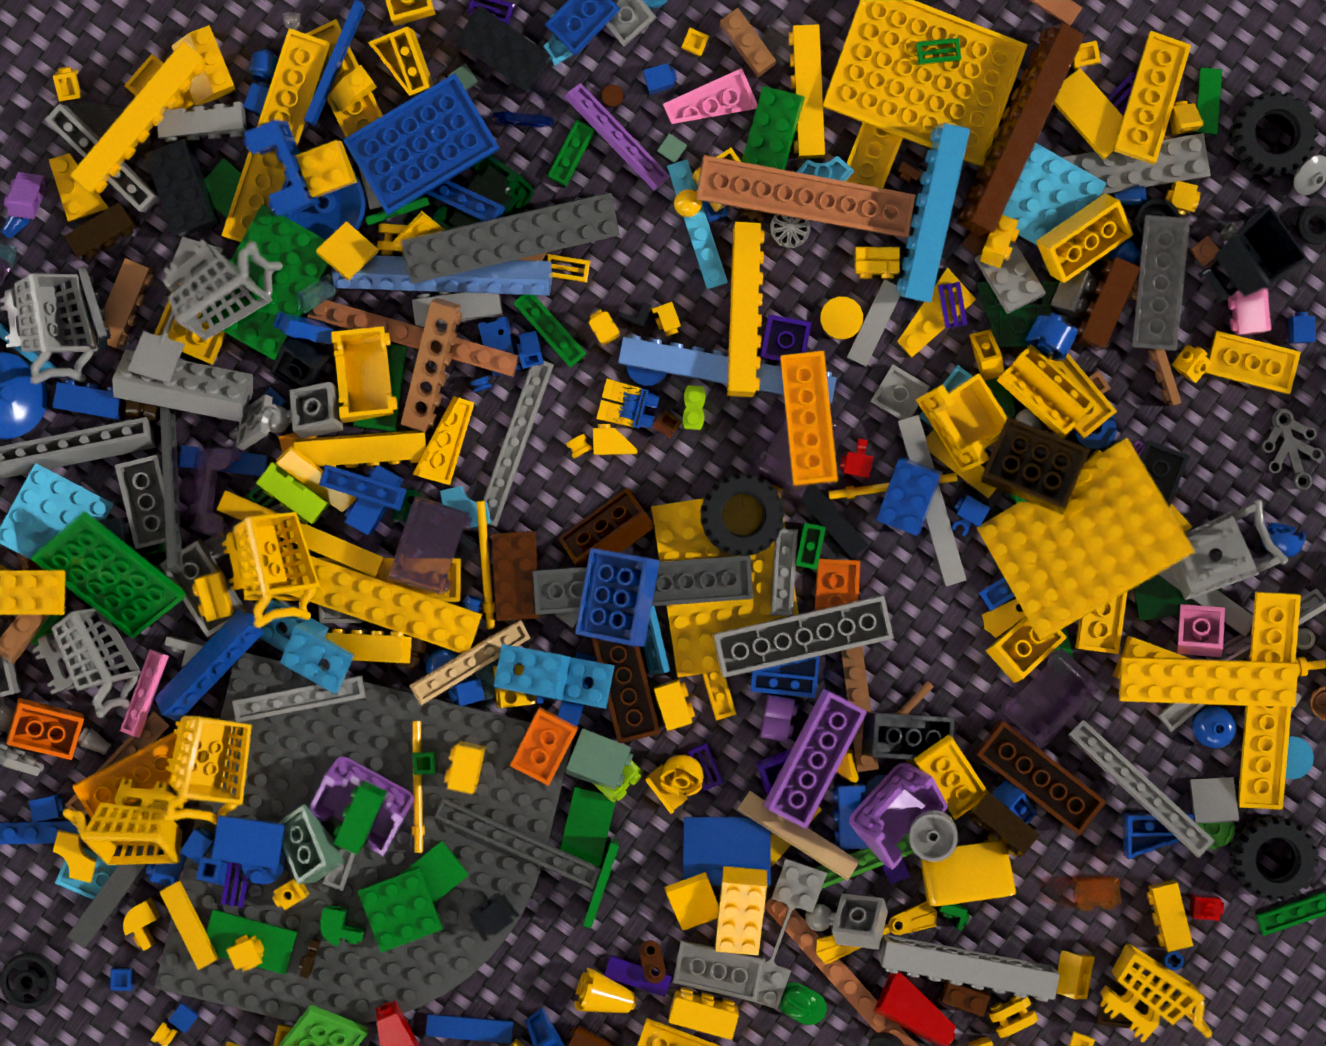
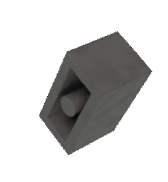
M1082 270L1067 282L1063 283L1060 281L1050 305L1061 314L1082 318L1084 311L1088 307L1091 295L1096 289L1098 278L1090 271Z

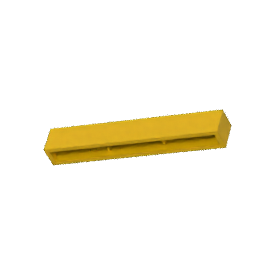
M183 41L70 176L94 195L97 192L101 193L107 186L106 181L111 176L117 175L122 167L120 165L125 159L129 160L136 151L134 148L138 143H143L150 135L149 130L161 123L165 111L172 109L178 101L176 98L180 93H185L191 87V80L196 75L199 76L203 73L207 61Z
M735 222L733 227L727 396L753 397L755 391H759L760 378H756V369H760V356H757V348L761 347V335H757L758 327H761L762 314H758V306H762V293H759V285L763 284V272H759L760 264H763L764 251H760V244H764L765 232L761 230V223Z

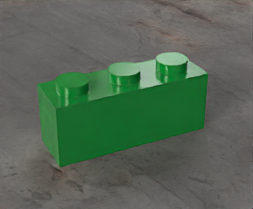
M365 780L360 786L356 785L351 794L354 800L351 805L347 804L342 814L345 817L343 824H338L333 834L336 836L334 844L358 855L364 846L388 791Z

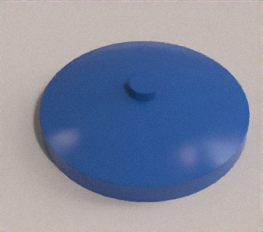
M354 172L357 183L318 197L320 204L285 217L325 240L335 233L346 221L358 230L364 221L367 210V197L364 186ZM286 179L281 190L293 186L292 183H289Z
M0 353L1 440L14 439L31 431L42 419L47 406L45 382L33 384L31 382L32 364L24 358L11 353Z

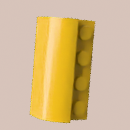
M1033 345L1025 349L1014 363L997 379L1002 386L1060 438H1064L1096 404L1094 400Z

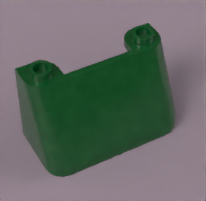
M492 155L473 165L477 175L467 187L468 190L504 206L505 210L501 217L522 212L534 193L533 187ZM448 205L438 208L432 217L445 230L482 222Z

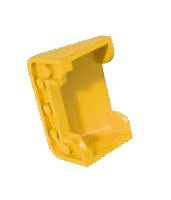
M384 326L331 332L336 361L339 403L341 405L339 412L342 423L394 414L393 410H397L396 396L392 397L387 354V346L391 345L389 332L385 333Z
M988 836V839L984 840L983 843L956 846L952 854L942 861L931 862L920 858L925 896L930 906H943L1015 895V883L1009 853L1005 849L1006 846L1002 842H996Z

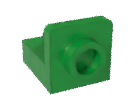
M958 904L938 906L940 912H943V916L951 919L957 916L955 924L957 930L962 931L963 926H967L969 914L965 906Z

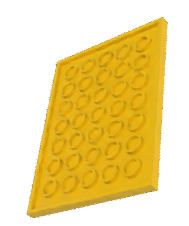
M860 0L822 107L932 148L933 141H930L932 129L936 128L937 125L946 123L968 128L970 132L963 161L981 167L986 160L984 155L993 143L994 133L998 129L1028 44L915 0ZM959 38L960 61L917 65L916 42ZM955 44L922 47V51L955 48ZM956 52L923 56V59L956 56Z
M1128 438L1084 464L1063 515L1029 501L1019 502L983 523L980 527H977L982 539L1041 641L1195 553V550Z
M775 487L776 490L779 492L778 495L781 499L779 487ZM738 494L729 498L724 504L722 520L730 532L736 535H748L753 533L761 524L762 508L759 502L752 496ZM703 498L651 506L660 562L735 556L720 551L703 532L704 529L700 521V509ZM783 518V524H784V525H783V529H786V528H785V521H784V518ZM775 541L766 550L750 555L753 599L666 605L677 677L720 671L712 636L713 633L787 617L783 615H770ZM794 586L793 615H796L799 612Z

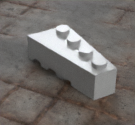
M240 101L233 102L234 107L214 104L213 109H208L207 106L192 107L191 111H187L186 108L166 110L163 114V120L157 125L158 137L161 140H165V143H174L178 141V138L197 141L200 140V136H208V139L222 138L221 135L230 134V137H243V133L248 131L246 109Z

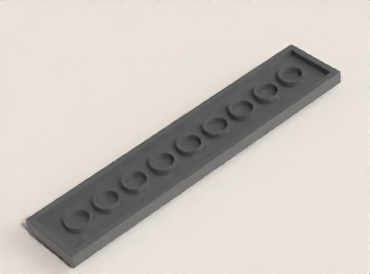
M609 192L401 240L410 284L611 238L619 236L620 233L612 194Z
M750 555L660 562L652 606L753 599ZM587 567L533 571L536 615L579 612Z

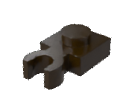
M313 937L306 956L301 957L298 969L301 970L300 977L308 979L311 975L321 943L320 939Z

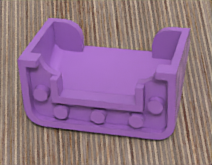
M339 757L325 775L309 810L318 821H327L331 816L343 821L344 817L342 814L347 804L354 800L351 794L356 785L360 786L365 780L388 791L368 836L370 837L367 841L372 851L384 856L414 802V796L408 790L347 757Z
M905 762L897 764L851 814L849 822L854 831L879 860L893 870L902 859V852L896 845L910 830L911 822L914 818L925 810L936 809L945 812L948 809V805L933 777Z

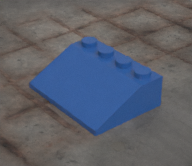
M590 548L575 634L644 647L660 560Z
M684 817L683 880L706 872L711 885H721L723 866L767 870V885H771V831L749 817Z

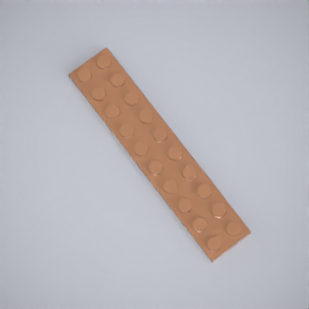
M704 155L696 200L908 238L915 194Z

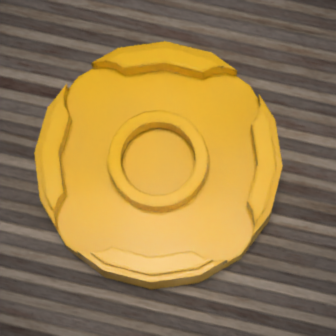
M838 296L830 299L820 313L821 326L826 334L834 339L851 338L860 330L863 324L861 307L855 300L848 297Z

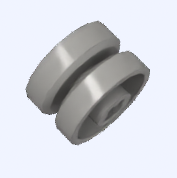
M936 809L921 812L911 822L909 830L910 846L915 854L923 860L931 862L944 860L955 850L958 841L954 821L945 812ZM931 833L937 834L935 839H930Z

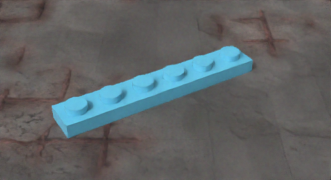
M688 159L667 166L676 195L685 189L697 190L695 181L691 177L692 172ZM702 205L700 211L695 216L683 218L708 290L726 284L728 281Z

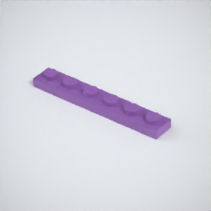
M581 83L567 92L564 98L654 191L668 180L670 175Z

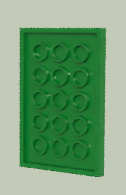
M262 204L233 255L231 262L239 267V253L251 241L256 243L260 256L268 262H281L282 269L272 273L271 298L273 300L224 329L223 332L276 361L282 345L289 338V335L284 334L280 329L273 326L277 312L300 317L329 264L316 253V250L326 241L324 238L285 216H277L269 207ZM249 254L247 256L248 276L263 290V274L265 270L256 264ZM237 287L233 292L237 295L241 290ZM253 291L250 292L255 301L261 298ZM229 293L224 296L226 301L232 298ZM246 296L240 299L245 307L251 304ZM219 299L215 304L218 307L222 305V302ZM236 302L231 305L235 313L241 310ZM211 306L206 308L208 313L213 310ZM227 309L221 311L224 319L231 316ZM217 315L211 318L214 325L220 322Z
M82 511L31 557V560L45 571H65V586L132 639L183 600L187 593L85 511Z

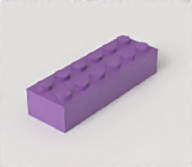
M823 689L763 806L807 829L867 711Z

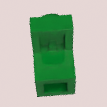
M326 904L323 907L320 928L324 938L335 946L340 945L342 938L345 939V942L351 944H358V941L362 942L366 929L345 926L348 908Z

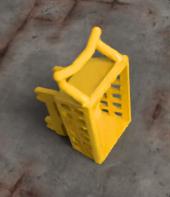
M290 512L245 518L244 521L234 527V531L226 534L227 540L222 542V546H226V550H223L224 554H230L234 577L229 579L230 583H234L231 591L244 589L245 595L262 594L261 599L254 608V625L257 628L262 627L275 618L294 616L309 620L311 613L307 611V604L314 596L316 589L320 588V584L297 513ZM290 519L292 526L287 527L286 520ZM278 524L281 525L282 530L278 531ZM293 530L295 537L290 538L289 532ZM280 535H284L285 540L282 542L280 539ZM297 541L298 549L293 548V542ZM286 545L288 551L283 552L282 546ZM301 553L303 560L297 561L295 554ZM286 556H290V563H286ZM304 564L306 572H300L298 565ZM287 567H293L294 573L289 574ZM302 576H308L310 583L304 584ZM295 577L297 584L291 585L290 578ZM306 590L300 598L299 609L295 607L276 609L262 616V611L270 602L272 595Z
M185 715L181 718L180 722L175 724L178 726L177 729H174V733L177 735L172 759L168 758L167 760L169 766H166V770L172 773L169 784L179 795L168 803L163 819L164 821H172L182 818L208 820L217 825L219 815H226L243 803L252 725ZM241 728H243L242 736L240 735ZM239 740H242L241 747H238ZM229 749L232 750L231 756L228 755ZM200 751H202V753H201V758H200V762H199L198 759H197V756H198V753H199ZM237 752H240V759H237ZM227 760L230 761L229 767L226 766ZM236 763L239 764L238 771L235 770ZM225 771L228 772V778L224 777ZM234 775L238 776L237 783L233 782ZM223 782L227 784L226 789L222 788ZM232 787L236 789V796L232 794ZM187 799L226 803L219 809L218 816L210 811L192 809L174 811L176 807L185 803Z
M123 778L115 796L116 804L100 803L88 826L82 812L73 811L69 808L63 811V816L78 828L81 839L106 865L180 862L183 831L174 820L164 821L163 819L168 803L178 796L168 791L169 784L167 782H164L162 786L161 782L158 781L153 790L134 788L133 779H129L127 784V779ZM126 799L138 800L129 806L124 805ZM184 805L176 807L174 811L182 810ZM118 846H123L120 856H115ZM133 846L131 856H126L128 847ZM139 846H144L142 855L137 856ZM150 846H155L153 855H148ZM160 847L164 850V855H158Z
M1127 943L1111 972L1117 981L1128 990L1123 995H1118L1105 985L1099 992L1103 997L1100 1006L1104 1007L1107 1003L1104 1012L1108 1013L1113 1010L1110 1014L1111 1018L1122 1013L1131 1020L1130 1030L1133 1031L1135 1027H1138L1134 1036L1138 1037L1141 1033L1143 1034L1140 1038L1141 1042H1144L1158 1027L1160 1015L1172 1025L1186 1015L1193 1021V1026L1202 1032L1204 1037H1211L1212 1031L1203 1020L1204 996L1185 978ZM1135 962L1141 965L1138 970L1132 967ZM1144 969L1150 971L1148 976L1142 974ZM1128 973L1133 976L1130 981L1125 978ZM1155 975L1160 978L1157 983L1152 981ZM1165 982L1170 984L1166 990L1162 988ZM1146 986L1151 989L1148 994L1144 990ZM1178 989L1180 992L1176 996L1172 995ZM1157 993L1160 997L1156 998L1154 995ZM1140 999L1148 1005L1146 1014H1142L1134 1008ZM1166 1000L1169 1003L1164 1007L1163 1003Z

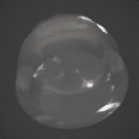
M292 12L284 13L283 22L286 28L293 30L298 28L301 22V15Z

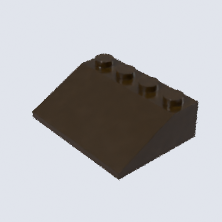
M1007 417L982 474L981 482L1063 515L1090 449Z

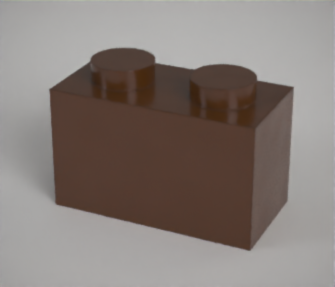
M946 979L939 996L941 1001L983 1017L990 1000L989 993L985 990L972 988L971 985L963 983L961 986L949 983L950 980Z

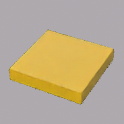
M346 221L316 250V253L349 281L378 253V248Z

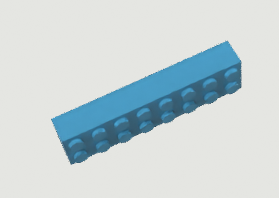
M943 123L932 129L930 141H933L931 150L927 151L925 162L928 163L926 172L923 171L920 184H923L922 193H918L916 198V206H918L917 215L914 214L912 217L911 227L914 228L912 236L908 237L906 248L909 249L908 255L903 258L901 270H904L902 279L899 278L896 291L900 292L899 296L931 303L970 132L968 128Z

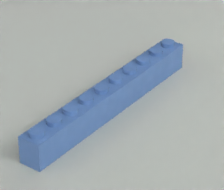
M375 255L349 281L334 268L332 269V277L335 288L550 295L552 266L551 261L512 260L410 284L404 256Z
M628 334V337H623L618 364L722 384L728 383V357L725 356L726 352L713 350V354L704 352V348L692 346L690 350L683 348V344L671 342L669 346L662 344V340L649 338L648 342L640 340L641 336ZM760 359V369H756V378H760L759 391L784 395L781 363L777 362V365L774 366L769 365L768 360ZM827 372L829 401L831 404L837 377H832V373Z

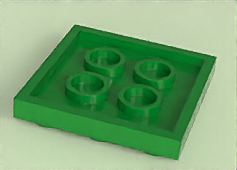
M420 867L358 890L381 953L443 930L441 920Z

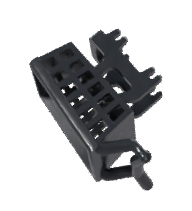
M1267 204L1263 208L1256 210V214L1214 255L1216 260L1199 272L1198 276L1206 278L1218 295L1216 301L1221 303L1238 290L1245 297L1259 290L1267 289L1307 262L1308 258L1272 207ZM1219 265L1223 267L1234 283L1230 289L1216 272V268Z

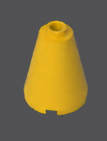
M587 967V972L582 973L576 989L579 1001H574L576 1010L610 1013H629L630 1010H634L637 998L634 997L633 991L594 969Z

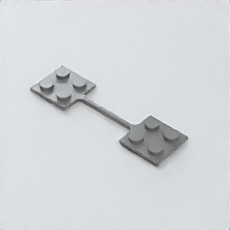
M182 237L172 262L178 268L196 255L195 244L200 248L202 247L199 241ZM208 244L213 252L216 249L222 255V248ZM208 261L204 262L201 266L195 269L193 272V276H195L202 269H204L209 264ZM173 310L162 335L142 333L127 371L165 383L170 382L185 345L168 338V332L175 318Z
M785 859L771 899L787 904L789 909L772 956L769 960L765 961L757 1003L778 1009L791 970L775 964L774 959L792 910L800 908L813 912L827 875L826 872Z

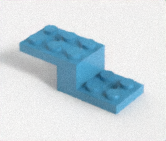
M273 598L270 600L265 614L271 610L289 608L291 606ZM294 616L275 618L262 626L264 633L259 638L284 652L280 661L281 664L334 694L339 692L354 654L325 638L328 627L312 618L304 620ZM280 622L286 624L287 632H283L280 629ZM323 659H327L329 661V669H326L322 665Z
M502 644L493 687L606 709L614 665ZM521 663L524 666V672L518 676L515 673V667ZM587 677H591L594 682L590 689L584 687V680Z

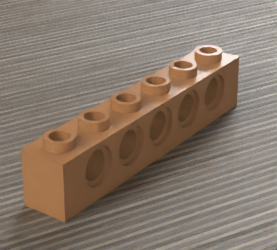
M437 297L430 303L401 425L424 432L435 425L437 415L434 414L435 408L439 406L442 394H439L440 388L444 386L447 374L444 373L445 368L449 366L452 354L449 353L451 345L455 344L457 333H455L456 324L459 325L462 318V312H460L461 305ZM439 320L446 322L447 329L440 327ZM434 340L442 344V350H438L434 346ZM429 361H433L437 365V370L430 368ZM424 381L431 384L432 390H427L424 387ZM419 402L426 404L427 411L419 407Z

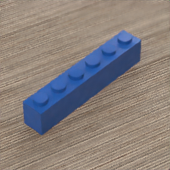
M240 608L159 692L154 699L163 716L178 722L264 633L262 627H255V615Z

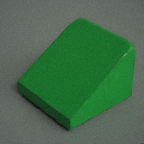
M437 751L412 753L414 775L436 774L438 772Z

